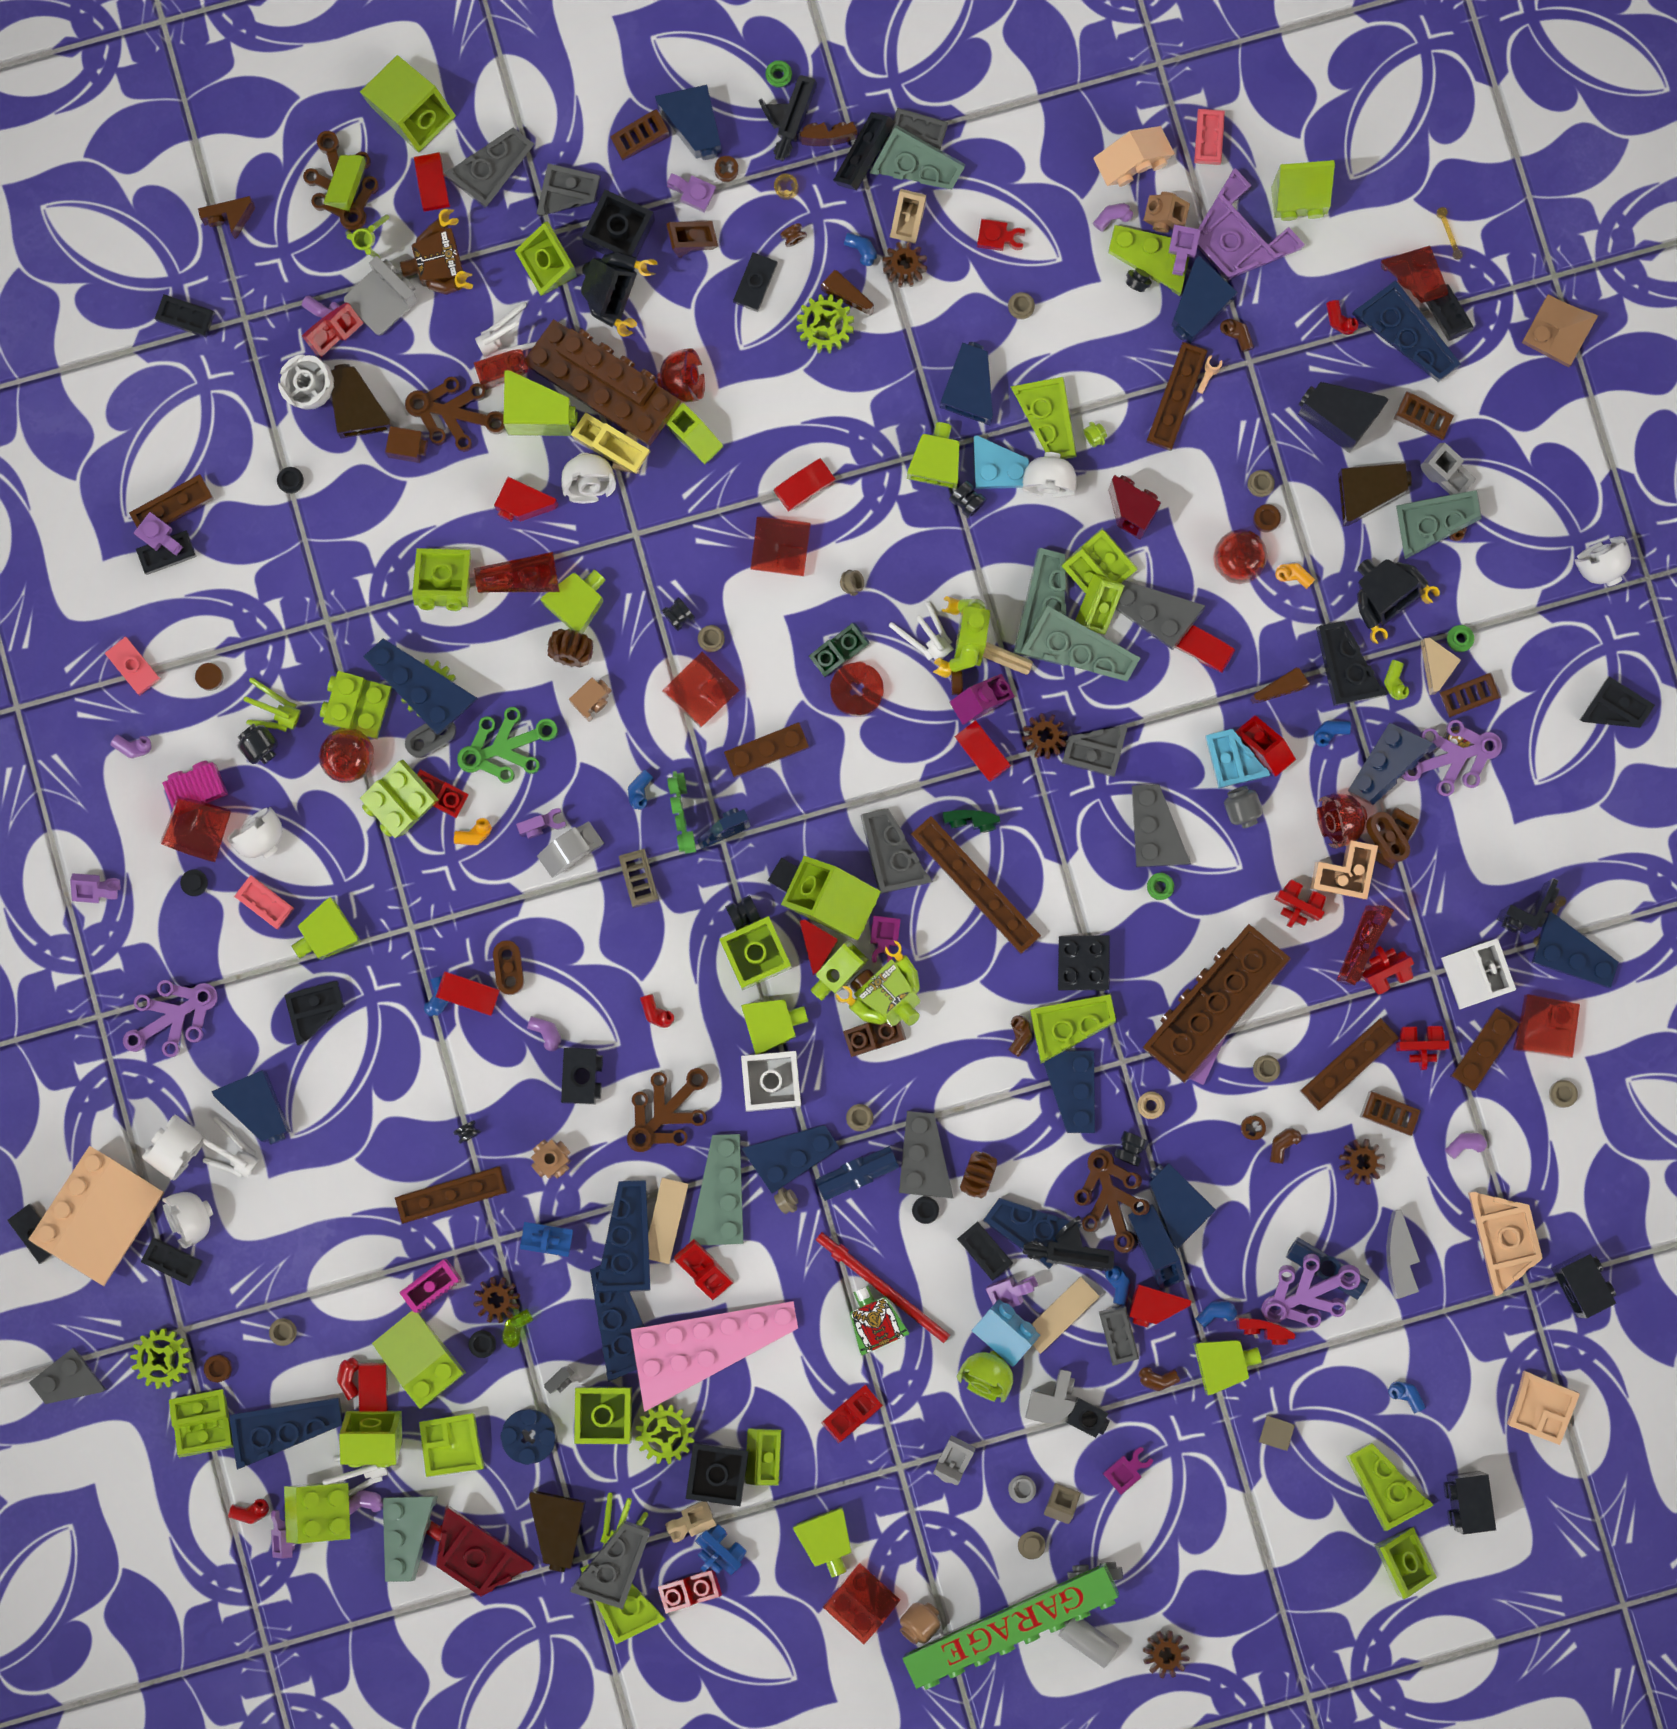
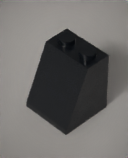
M1320 382L1316 388L1310 386L1298 404L1302 407L1298 415L1350 453L1381 413L1389 399L1373 393Z

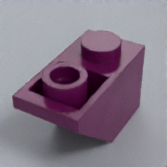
M999 674L969 687L949 703L964 725L982 717L1015 696L1002 674Z

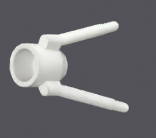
M526 303L520 304L475 338L484 357L491 355L495 359L501 355L528 350L534 347L536 342L499 349L502 346L499 337L517 327L519 321H514L497 332L496 330L526 307Z
M930 602L926 603V607L939 634L935 635L920 615L916 618L931 639L926 643L929 649L925 648L894 623H889L890 628L921 651L928 660L932 658L934 660L937 658L943 659L954 650L950 645L952 641L946 635Z
M215 1116L213 1118L214 1121L244 1153L238 1151L236 1155H233L205 1139L203 1144L231 1160L230 1165L232 1166L207 1158L203 1159V1163L233 1173L239 1178L242 1175L248 1178L259 1159L254 1157L256 1152L249 1148L218 1116Z
M334 1456L333 1460L340 1461V1456ZM363 1465L360 1469L325 1479L322 1483L323 1485H328L364 1474L365 1478L371 1477L349 1490V1497L368 1486L383 1481L382 1476L388 1475L387 1467Z

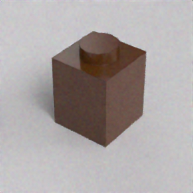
M390 426L385 453L388 458L420 463L421 456H426L428 440H424L425 437L422 431Z

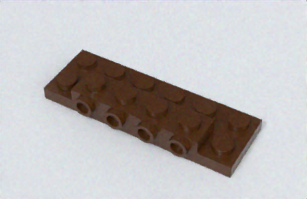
M553 319L523 360L525 366L650 446L681 404L680 400L659 387L655 382L656 377L646 369H642L639 372L633 368L635 364L627 357L622 355L619 359L612 355L614 350L607 344L601 342L598 346L592 342L593 337L585 330L580 329L576 332L572 328L568 329Z
M1250 924L1244 928L1227 949L1222 947L1213 958L1215 961L1214 965L1209 970L1204 968L1196 978L1198 982L1192 990L1187 988L1178 999L1180 1004L1174 1011L1169 1009L1160 1020L1163 1024L1143 1046V1049L1184 1084L1291 961L1287 954Z

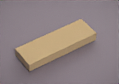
M666 1178L661 1179L648 1233L649 1260L670 1264L689 1184Z
M1079 1277L1032 1323L1040 1334V1337L1032 1346L1040 1354L1100 1297L1082 1277Z

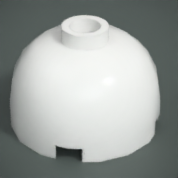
M297 355L289 359L282 367L280 372L282 376L278 386L282 397L289 404L305 410L316 409L324 405L331 397L334 388V377L330 368L321 359L310 355Z
M1046 452L1044 457L1034 459L1025 469L1023 491L1037 496L1049 493L1055 498L1073 496L1077 486L1075 470L1068 461L1060 458L1061 455L1059 453Z
M581 453L564 466L562 471L563 495H568L569 500L574 503L597 502L599 499L596 496L606 493V497H608L616 488L612 467L605 458L595 454Z
M1625 537L1610 538L1611 544L1603 545L1602 542H1599L1581 552L1577 556L1578 559H1575V563L1582 576L1589 582L1595 584L1606 583L1607 586L1621 582V576L1628 571L1631 564V552Z
M271 807L269 809L264 808L247 818L243 822L244 825L240 828V832L235 828L227 837L228 842L239 854L247 858H256L261 855L267 858L278 850L276 844L282 836V824Z
M179 1192L163 1198L162 1201L166 1203L163 1205V1210L173 1233H180L182 1237L177 1240L183 1248H188L203 1240L209 1232V1217L213 1215L208 1201L202 1202L197 1195L191 1192Z

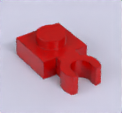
M981 219L977 247L1003 251L1004 244H1008L1014 250H1022L1023 243L1015 242L1014 237L1017 235L1025 236V230L1014 228L1008 231V223Z

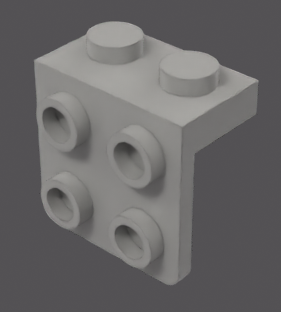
M376 256L369 262L372 271L344 297V302L349 303L360 319L376 335L381 336L418 300L413 292L416 288L405 277L401 280L395 274L397 269L387 259L382 261Z

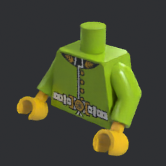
M948 596L944 598V601H948L949 604L946 609H942L943 612L958 615L961 612L954 659H951L950 662L941 658H937L934 661V664L939 667L933 673L948 678L951 675V671L957 672L975 665H981L987 641L991 610L985 609V603L980 599L958 600Z
M894 940L899 947L898 952L892 954L886 946L885 951L889 956L895 957V962L891 959L868 982L854 993L855 999L852 997V990L847 986H842V988L848 992V998L842 999L837 994H835V998L840 1003H848L849 1009L865 1022L880 1025L888 1023L891 1026H895L903 1020L908 1026H911L920 1017V1014L914 1009L921 1001L917 995L920 990L919 977L916 968L907 955L901 953V944Z

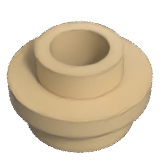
M1147 1092L1139 1098L1137 1108L1144 1118L1155 1119L1164 1112L1165 1102L1158 1093ZM1149 1100L1154 1101L1156 1104V1108L1153 1111H1149L1146 1108V1103Z

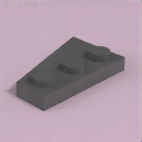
M513 127L443 175L486 208L533 147L534 143Z
M1125 580L1122 582L1125 586L1116 606L1117 611L1171 650H1174L1205 610V605Z
M1160 785L1132 786L1136 867L1190 865V860Z
M907 1111L899 1193L953 1198L934 1114Z
M623 1521L570 1588V1592L623 1609L647 1543L650 1529Z

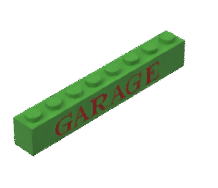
M1103 1563L905 1653L902 1659L916 1689L924 1686L925 1690L938 1685L940 1683L939 1679L946 1675L954 1678L964 1673V1667L973 1663L975 1667L983 1665L990 1661V1655L999 1652L1000 1656L1013 1651L1015 1649L1014 1645L1023 1640L1025 1644H1029L1039 1639V1633L1049 1629L1050 1633H1053L1065 1627V1621L1072 1618L1075 1621H1079L1090 1616V1610L1098 1606L1103 1610L1116 1604L1115 1599L1118 1598L1119 1591L1106 1563Z

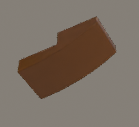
M853 121L848 124L841 122L831 128L832 130L828 132L825 122L821 124L815 122L803 128V131L800 132V141L802 145L807 146L838 145L855 140L857 138V129Z
M901 1021L895 1026H891L888 1023L881 1025L866 1023L843 1031L851 1057L906 1040Z

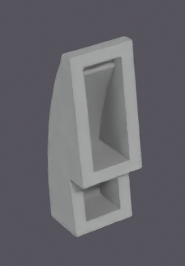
M1402 1210L1392 1211L1388 1227L1386 1254L1389 1282L1394 1299H1400L1419 1292L1410 1265L1418 1263L1420 1260Z

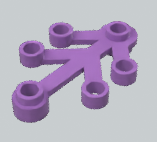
M1451 720L1446 725L1447 733L1451 736H1460L1474 744L1462 748L1439 736L1435 729H1424L1420 737L1425 739V734L1431 731L1434 738L1430 742H1433L1436 747L1448 753L1417 762L1418 765L1415 767L1416 773L1410 776L1406 771L1401 778L1406 781H1416L1423 772L1451 764L1443 780L1436 787L1437 792L1441 796H1450L1454 792V782L1466 759L1476 756L1470 771L1462 777L1464 786L1475 788L1480 783L1479 775L1487 759H1493L1500 754L1502 749L1501 739L1492 732H1485L1479 735L1465 728L1461 721ZM1453 723H1457L1459 725V731L1457 733H1453L1451 731V725ZM1488 740L1493 743V748L1490 751H1487L1484 747L1485 742ZM1472 774L1475 777V783L1469 785L1467 777ZM1444 783H1448L1450 786V790L1447 793H1443L1441 790V786Z
M168 980L159 982L157 991L161 996L169 997L175 995L189 999L180 1006L152 1000L146 995H138L134 999V1006L137 1010H151L164 1013L165 1015L140 1031H128L123 1037L124 1047L129 1051L139 1052L145 1048L148 1038L171 1025L168 1041L163 1044L162 1052L167 1057H176L180 1052L179 1041L185 1016L195 1010L193 1023L186 1030L185 1036L190 1042H200L203 1038L202 1027L206 1011L212 1009L218 1000L216 989L209 984H198L191 989L174 985ZM167 983L171 989L168 993L164 994L162 986ZM202 992L208 994V999L205 1002L199 1000V995ZM141 998L147 1000V1006L144 1008H140L138 1005ZM194 1029L199 1032V1036L195 1040L190 1038V1032ZM135 1035L138 1038V1043L132 1046L129 1043V1039ZM169 1044H174L176 1047L173 1054H168L167 1052Z
M1308 1254L1303 1259L1304 1270L1296 1293L1286 1297L1289 1284L1295 1280V1269L1290 1265H1283L1279 1269V1282L1275 1294L1264 1300L1262 1314L1268 1321L1278 1323L1288 1318L1305 1323L1310 1328H1316L1321 1324V1313L1316 1309L1330 1312L1335 1317H1341L1346 1312V1303L1343 1299L1334 1298L1330 1301L1317 1296L1339 1286L1348 1290L1356 1288L1360 1283V1271L1353 1265H1345L1339 1269L1337 1275L1310 1286L1314 1273L1319 1270L1320 1259L1315 1254ZM1314 1261L1316 1262V1265L1309 1266L1307 1265V1262ZM1289 1272L1292 1275L1290 1277H1284L1282 1273ZM1347 1272H1351L1354 1275L1352 1277H1347L1344 1274ZM1302 1304L1316 1309H1309L1307 1312H1303L1293 1307ZM1340 1305L1342 1309L1335 1310L1333 1306ZM1271 1306H1279L1280 1309L1273 1310ZM1310 1316H1316L1318 1319L1316 1321H1311L1308 1318Z

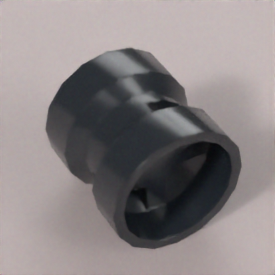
M968 480L949 498L954 505H958L962 509V513L967 518L974 515L987 500L982 494H977L973 490V485Z
M750 895L742 898V901L738 904L731 903L725 906L736 931L744 928L748 922L755 923L761 920Z
M1124 1131L1121 1137L1122 1147L1117 1148L1113 1156L1138 1167L1141 1162L1139 1153L1146 1149L1149 1141Z

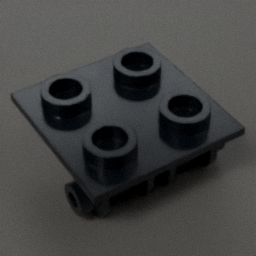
M1110 935L1059 936L1058 990H1109Z

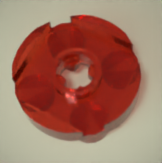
M863 662L849 663L842 666L834 674L830 683L832 702L840 712L846 715L863 717L871 714L880 705L884 694L883 680L880 674L872 666L866 665ZM853 683L864 686L862 696L850 694Z

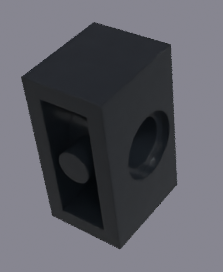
M564 1048L561 1103L596 1105V1099H601L602 1083H597V1072H602L603 1055H598L597 1049ZM580 1069H587L590 1073V1079L585 1084H578L575 1079L576 1072Z

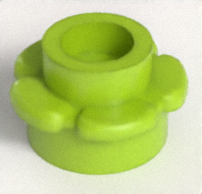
M1089 422L1090 426L1083 429L1087 441L1094 448L1098 445H1104L1105 438L1107 437L1104 427L1100 423L1095 425L1094 422Z

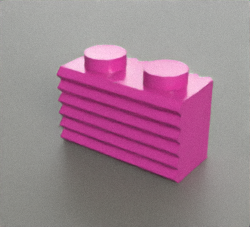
M207 760L193 765L192 771L184 774L183 771L174 772L167 776V781L162 782L175 814H182L228 795L216 764L213 762L208 763Z
M443 1259L399 1293L413 1312L420 1313L422 1309H426V1306H430V1303L439 1299V1296H443L453 1286H457V1283H461V1277L447 1259Z

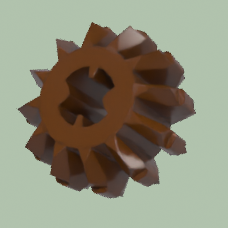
M910 241L907 242L906 248H902L900 242L896 243L897 251L893 248H888L887 253L890 257H883L882 263L887 265L883 268V273L891 274L888 281L892 283L898 279V287L902 288L904 281H907L909 287H913V278L921 282L923 279L921 273L927 272V266L923 264L927 261L926 255H919L921 252V247L919 246L911 250L912 243ZM905 260L906 264H909V268L905 269L901 265V261Z
M558 629L553 631L551 637H549L548 656L562 665H568L571 668L574 666L581 668L588 665L589 660L592 658L593 640L588 638L586 634H581L578 631Z
M1041 713L1039 715L1040 723L1031 717L1029 722L1033 728L1030 726L1023 727V731L1030 735L1023 736L1022 742H1031L1026 747V751L1030 752L1034 748L1037 749L1034 755L1037 759L1041 751L1044 752L1046 760L1050 759V750L1058 756L1060 750L1057 746L1065 747L1067 742L1060 738L1066 737L1068 732L1065 730L1058 731L1064 725V722L1059 721L1054 725L1055 715L1053 714L1050 716L1049 721H1045V715ZM1044 730L1050 732L1049 737L1052 736V740L1047 739L1045 743L1040 741L1041 736H1037L1038 733L1042 734Z
M1358 1139L1353 1140L1354 1150L1349 1145H1345L1343 1148L1349 1155L1340 1154L1338 1157L1340 1160L1346 1161L1345 1165L1339 1166V1170H1349L1344 1177L1346 1180L1351 1179L1355 1175V1185L1361 1183L1362 1177L1366 1185L1371 1184L1370 1175L1375 1179L1380 1178L1379 1173L1375 1169H1385V1165L1377 1163V1160L1385 1158V1155H1375L1379 1145L1375 1144L1369 1149V1139H1364L1362 1148ZM1358 1155L1359 1157L1366 1156V1168H1358L1356 1166L1359 1163L1356 1159Z
M973 1152L961 1181V1191L974 1198L982 1199L985 1197L996 1170L997 1159L985 1152Z
M495 1277L490 1278L491 1287L482 1281L480 1285L485 1292L477 1290L474 1292V1295L482 1297V1301H476L473 1305L474 1307L483 1305L484 1308L478 1312V1315L482 1317L489 1312L487 1322L489 1323L494 1320L495 1314L497 1315L498 1323H503V1312L511 1319L514 1315L509 1310V1307L513 1309H519L520 1307L517 1303H512V1299L520 1298V1294H510V1291L516 1285L512 1283L505 1288L507 1282L505 1277L501 1278L499 1286H497ZM494 1292H497L498 1296H503L504 1302H500L501 1307L497 1308L496 1304H491L490 1298L494 1297L492 1295Z
M1171 1630L1167 1631L1166 1639L1163 1638L1161 1631H1157L1158 1641L1155 1642L1153 1638L1148 1637L1147 1641L1152 1645V1648L1143 1647L1142 1649L1144 1653L1151 1654V1656L1145 1657L1143 1662L1145 1664L1153 1663L1149 1669L1152 1674L1160 1667V1678L1165 1677L1166 1670H1169V1674L1174 1678L1176 1677L1174 1671L1176 1666L1182 1672L1185 1670V1667L1179 1663L1180 1660L1185 1662L1190 1660L1189 1656L1181 1654L1187 1651L1189 1646L1187 1644L1178 1646L1183 1640L1181 1635L1176 1636L1172 1641L1173 1632ZM1165 1647H1169V1651L1173 1654L1171 1659L1167 1657V1661H1163L1162 1656L1159 1655L1161 1650L1165 1651Z

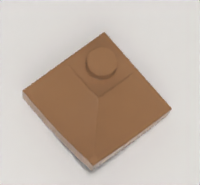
M1548 294L1522 343L1569 368L1598 315L1574 307Z

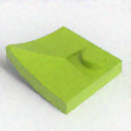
M474 1413L419 1422L426 1477L485 1469Z

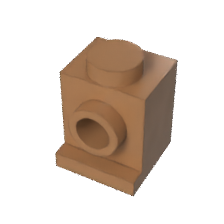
M592 677L569 698V701L590 722L593 719L591 713L593 711L598 713L608 703L606 701L609 697L608 694L612 690L603 680L600 679L597 682Z

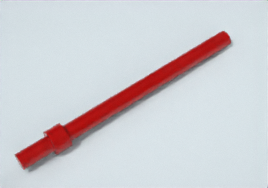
M823 1232L816 1238L815 1241L832 1253V1258L838 1263L842 1261L942 1343H945L950 1337L948 1332L848 1253L849 1249L841 1243L838 1245Z

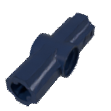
M890 1146L864 1158L861 1156L840 1166V1169L827 1173L815 1181L824 1201L848 1190L853 1191L873 1182V1179L899 1168V1165Z
M1299 1237L1292 1243L1285 1257L1302 1268L1303 1259L1308 1254H1315L1319 1257L1320 1267L1324 1261H1330L1334 1266V1271L1330 1276H1324L1320 1267L1314 1273L1321 1280L1337 1275L1339 1269L1345 1266L1336 1258L1329 1256ZM1308 1261L1307 1265L1314 1266L1316 1262ZM1347 1272L1344 1275L1347 1277H1352L1354 1274L1351 1272ZM1360 1274V1283L1356 1288L1351 1290L1341 1286L1337 1288L1358 1300L1364 1292L1369 1279Z

